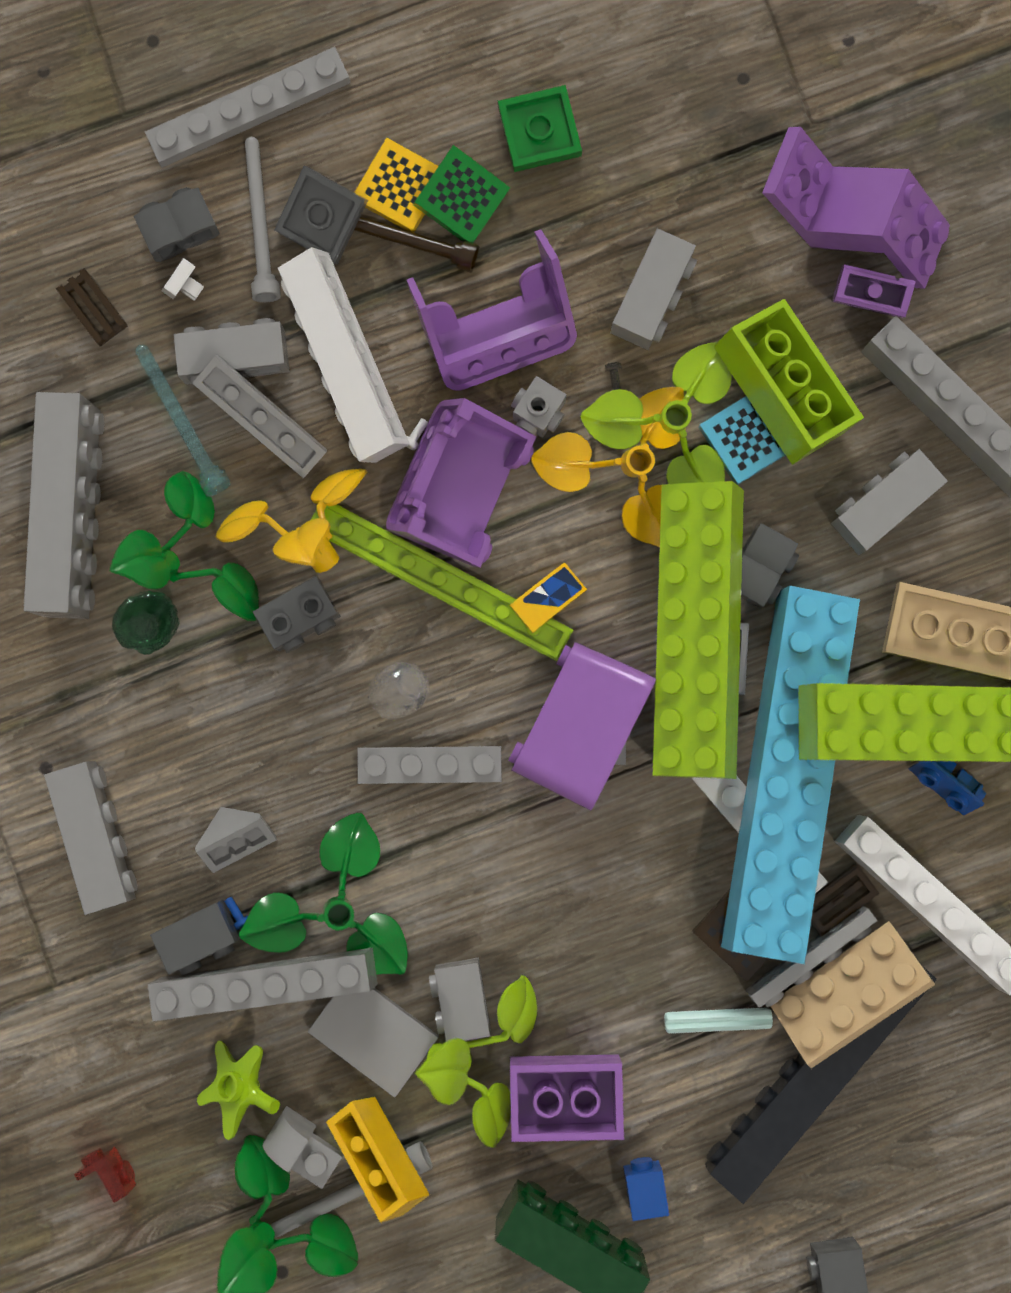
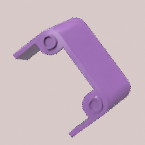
M541 229L535 231V236L542 262L528 267L522 273L519 280L522 295L457 319L453 308L448 303L434 302L426 305L414 278L407 279L421 325L442 379L448 388L452 390L467 389L565 352L575 343L577 332L559 259Z

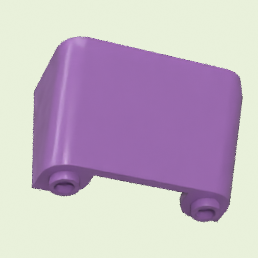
M465 398L441 401L430 417L389 512L386 529L468 565L481 568L482 563L489 558L492 551L490 536L484 533L510 470L517 469L521 465L525 466L531 460L534 452L533 443L536 436Z
M575 642L572 648L565 645L556 663L562 667L556 682L525 744L517 742L508 761L514 764L511 771L591 811L634 727L656 678Z

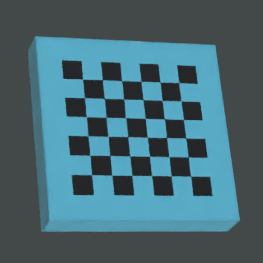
M747 396L706 420L698 427L711 448L717 452L732 481L737 485L785 456Z

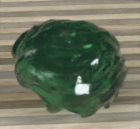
M143 591L128 597L117 608L112 621V630L120 645L126 649H135L144 655L152 654L166 646L179 627L178 611L172 600L164 593Z

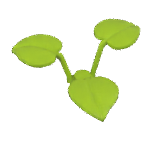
M717 342L703 344L688 351L674 366L672 372L673 385L681 387L684 392H687L682 401H671L664 407L661 414L641 418L643 405L635 394L622 389L612 390L601 395L581 413L580 418L584 427L599 443L612 449L625 450L640 442L642 438L640 425L660 422L666 432L678 433L681 449L684 456L674 458L669 464L666 474L667 484L725 481L724 465L717 452L708 445L697 446L690 452L687 444V432L685 430L692 417L691 409L687 405L692 396L701 404H712L721 400L731 386L732 374L714 348Z
M521 975L518 980L512 982L499 1000L497 1019L500 1028L504 1030L500 1035L467 1042L460 1038H453L444 1044L435 1043L430 1047L425 1062L415 1072L416 1076L428 1087L434 1098L445 1105H452L457 1102L463 1095L467 1085L477 1089L482 1097L473 1106V1126L482 1143L491 1148H495L496 1144L500 1142L511 1119V1093L508 1087L502 1083L496 1082L488 1090L486 1086L467 1076V1072L471 1067L470 1048L507 1041L509 1037L515 1043H522L528 1038L536 1021L537 1001L534 989L528 978L524 975Z

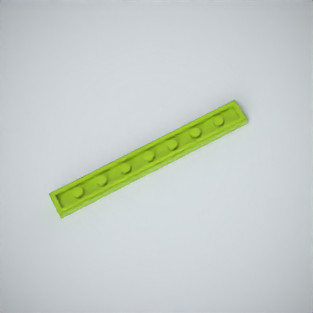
M339 505L326 506L324 513L326 520L330 524L329 531L333 536L329 540L331 543L557 662L573 629L551 618L532 634L510 607L517 599ZM317 509L313 514L311 520L319 518Z

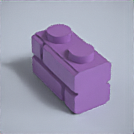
M844 264L839 273L832 302L904 318L908 311L916 281L905 278L897 279L892 275Z

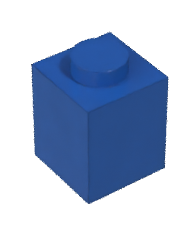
M641 1157L631 1160V1165H624L623 1169L632 1221L669 1216L663 1171L659 1160L652 1161L650 1157Z

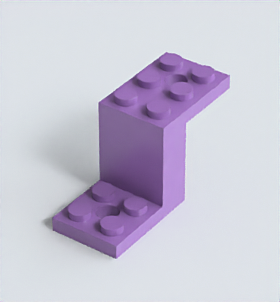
M801 127L788 128L762 194L811 248L884 253L905 279L916 281L914 288L925 289L930 275L935 271L936 259L942 244L948 238L950 224L910 170L834 167Z

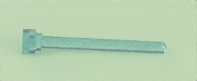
M143 344L138 345L135 353L201 471L199 474L201 479L199 484L205 495L208 497L214 496L226 490L231 485V481L225 470L219 469L217 465H213L149 348Z

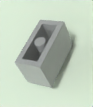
M479 957L437 964L434 969L435 975L429 976L432 998L439 997L441 1011L435 1012L438 1034L445 1033L446 1042L453 1038H460L466 1041L489 1037L491 1029Z

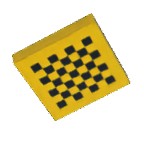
M386 137L354 193L368 200L365 206L366 209L402 229L414 233L425 214L413 206V203L438 168V165Z

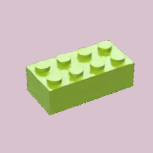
M785 299L732 327L714 346L792 465L841 436L864 418Z

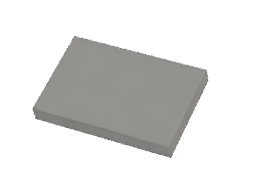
M375 987L370 992L332 997L308 1030L309 1034L393 1097L397 1096L426 1056L430 1047L439 1037L438 1034Z

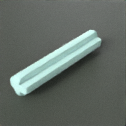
M767 1007L667 1012L664 1016V1026L667 1033L770 1029L773 1024L772 1012Z

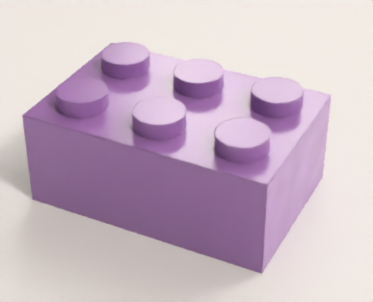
M619 1054L510 1056L511 1142L624 1140L622 1062Z

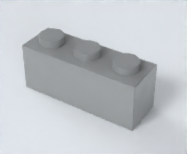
M657 228L612 323L611 334L646 350H649L653 340L660 342L668 325L667 322L663 321L667 309L674 311L683 291L677 289L682 277L689 280L698 261L692 258L696 245Z
M258 319L254 321L253 325L240 326V324L233 322L223 323L219 325V329L205 330L203 327H188L183 330L184 333L173 334L178 377L185 384H192L216 354L244 378L290 372L285 330L280 321L275 322L274 319Z
M920 449L910 456L903 452L888 465L893 471L882 479L877 474L862 487L866 494L856 502L850 497L835 510L839 517L830 524L857 555L872 547L948 482Z

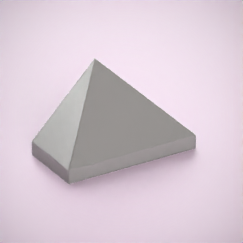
M220 807L196 845L195 850L211 872L215 873L277 839L259 813Z

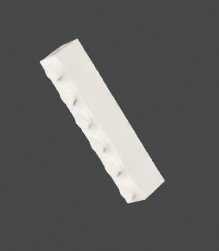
M311 247L278 267L282 277V289L291 299L296 310L294 314L296 322L304 330L309 341V353L320 367L323 375L321 377L322 384L333 398L336 405V417L346 429L350 439L348 443L352 454L359 462L376 463L410 445L329 253Z
M857 815L834 842L992 986L1011 996V946L867 816Z

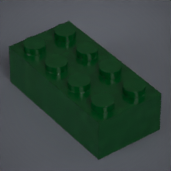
M517 1179L496 1216L495 1242L580 1293H643L650 1282V1276L644 1254L642 1253L643 1249L637 1243L625 1237L622 1241L610 1234L611 1230L602 1222L593 1218L590 1222L577 1215L579 1211L570 1203L564 1200H559L557 1203L546 1196V1190L532 1181H528L525 1184Z

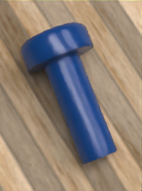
M231 896L224 902L236 920V923H234L235 929L239 930L243 927L248 916H243Z

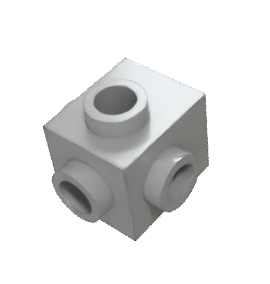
M536 376L527 391L523 388L519 390L511 404V407L515 409L513 411V420L517 422L516 426L533 435L537 434L544 438L548 430L554 432L564 417V414L560 411L566 402L567 394Z

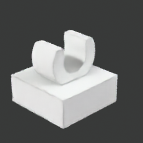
M183 258L163 287L162 292L174 299L180 290L195 301L204 286L189 277L195 266Z

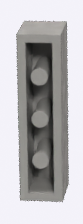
M86 761L44 774L84 915L136 899L134 891H137V881L133 871H128L124 857L127 856V847L123 837L117 835L114 822L117 821V813L112 801H107L104 787L107 786V779L102 767H97L96 761Z

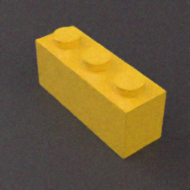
M376 1097L351 1101L326 1121L380 1223L403 1216L430 1195Z

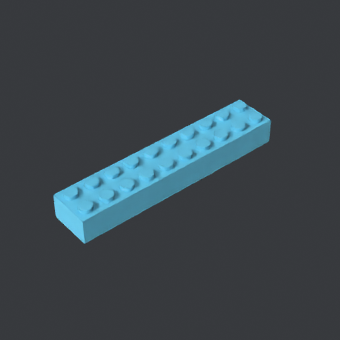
M788 586L780 590L776 598L721 944L722 948L729 951L805 964L836 760H799L798 685L814 683L847 684L860 599L795 586Z

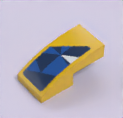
M564 562L515 600L510 607L533 634L557 613L564 610L581 596L587 589Z

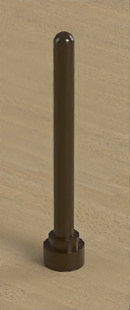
M361 217L354 229L361 233L452 259L451 262L457 265V269L472 273L479 253V245L464 241L463 244L457 242L456 245H452Z

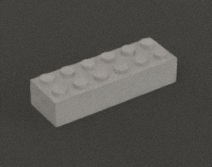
M36 392L24 611L46 618L89 619V611H92L95 605V593L91 589V575H95L97 569L96 555L93 554V540L98 538L99 524L94 516L95 505L99 504L101 497L100 485L96 483L97 469H101L103 460L102 451L98 448L99 434L102 435L104 432V417L100 410L80 393Z

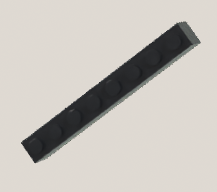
M924 968L932 981L935 982L937 978ZM926 991L813 1068L806 1064L801 1054L796 1059L790 1058L779 1070V1079L772 1087L768 1085L759 1092L755 1098L756 1105L747 1115L745 1113L741 1114L734 1121L730 1129L732 1133L723 1143L721 1141L717 1142L710 1149L706 1157L708 1161L705 1163L709 1174L744 1204Z

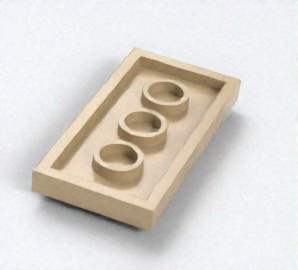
M899 582L895 588L882 653L1011 682V607Z
M888 921L844 951L835 960L815 971L808 980L786 991L784 996L772 1005L771 1008L806 1064L813 1068L930 989L935 983L894 926Z

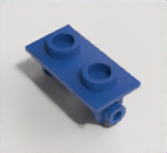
M918 761L909 767V770L918 777L923 785L933 789L946 800L949 807L959 811L962 815H966L984 805V802L981 801L986 796L983 785L964 769H961L954 777L951 774L957 765L954 761Z

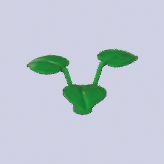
M184 471L171 476L164 488L165 501L177 517L185 519L184 525L163 547H161L158 539L153 534L145 530L131 532L119 544L112 559L110 572L124 576L138 585L152 590L163 588L167 585L169 579L174 583L180 579L214 576L216 578L211 586L217 600L227 610L240 618L252 622L257 620L253 611L259 608L258 588L252 575L241 565L229 562L222 567L221 571L217 568L178 572L180 566L179 558L170 549L191 528L192 523L200 528L208 527L213 521L215 510L210 493L196 477Z
M357 812L340 819L326 832L319 849L322 866L328 871H340L338 896L330 898L325 903L323 913L299 914L298 903L293 897L281 892H274L263 896L255 903L239 933L240 938L254 948L268 952H287L295 949L305 940L306 929L301 920L325 921L328 927L337 931L348 927L355 928L357 931L351 934L347 940L346 951L373 948L376 975L404 974L407 967L408 951L406 940L399 924L391 916L375 912L365 919L362 926L359 922L353 920L354 911L352 905L345 898L347 873L355 877L364 876L376 867L380 858V843L365 816Z
M254 1135L244 1137L242 1147L235 1161V1178L239 1188L247 1196L253 1199H259L264 1196V1200L256 1214L249 1219L250 1226L235 1231L226 1241L219 1262L217 1293H266L272 1288L277 1277L276 1258L269 1249L273 1250L280 1246L298 1242L309 1243L305 1251V1258L309 1266L317 1273L328 1277H338L352 1272L358 1265V1252L351 1230L340 1217L327 1213L319 1215L311 1222L310 1235L300 1234L277 1240L275 1239L273 1227L261 1221V1217L272 1202V1195H282L287 1191L290 1183V1171L288 1173L279 1167L264 1151L263 1142L265 1139Z

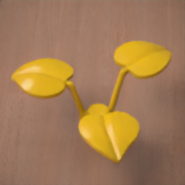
M660 388L639 398L643 405L641 418L661 414L664 407L671 401H682L684 398L683 388ZM660 422L640 425L642 429L640 446L627 450L621 458L589 462L592 456V449L587 440L581 435L571 432L555 435L533 453L531 462L537 474L548 485L564 492H575L585 488L590 482L589 468L620 466L623 473L627 476L638 477V492L640 495L632 496L625 502L621 515L622 523L626 531L636 540L660 548L662 485L652 486L645 491V482L648 479L646 474L653 469L655 464L654 454L649 449L647 441L655 448L666 449L680 441L678 433L666 432Z
M366 469L344 470L332 474L321 481L310 497L312 502L317 504L316 509L319 518L306 522L294 531L287 532L269 515L264 514L269 508L265 501H252L241 505L230 513L220 525L215 538L220 542H234L249 535L257 528L260 522H265L282 535L273 547V553L277 558L290 563L310 565L316 573L326 572L337 564L339 555L329 541L333 536L329 531L330 524L325 517L326 506L337 505L347 498L368 471Z

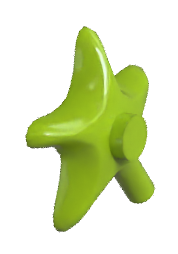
M217 1041L215 1044L216 1077L211 1085L198 1095L197 1103L199 1106H203L212 1102H219L222 1110L223 1135L225 1139L231 1140L235 1137L242 1118L250 1105H256L269 1114H275L280 1107V1102L260 1089L258 1077L263 1057L262 1047L258 1045L253 1046L241 1059L236 1061L223 1041Z

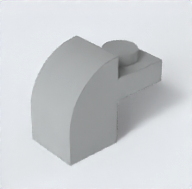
M286 1106L264 1140L263 1149L283 1170L289 1173L292 1169L323 1189L341 1160L343 1153L313 1133L317 1125Z

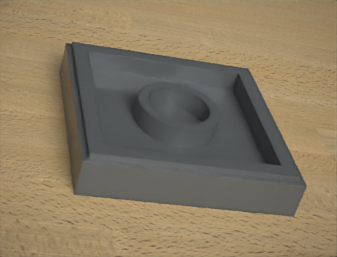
M304 165L274 231L306 249L313 247L328 252L333 264H338L368 200Z

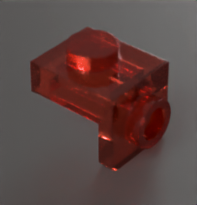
M116 1147L111 1148L103 1153L101 1148L91 1152L81 1159L83 1166L74 1173L78 1181L96 1170L114 1203L127 1196L136 1186L134 1182L135 1173L132 1166L127 1160H122Z

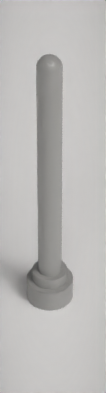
M248 137L245 141L257 267V275L254 276V282L251 283L252 299L257 302H273L280 299L281 295L279 281L275 280V275L271 274L259 142L255 137Z
M421 1141L406 1148V1153L419 1175L433 1168L429 1153ZM358 1181L272 1223L271 1226L274 1229L275 1238L314 1220L319 1215L326 1214L364 1195Z

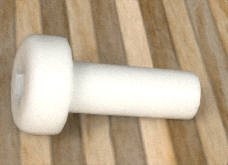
M421 418L411 435L407 436L410 444L406 446L407 448L416 450L419 446L416 441L428 424L425 419Z

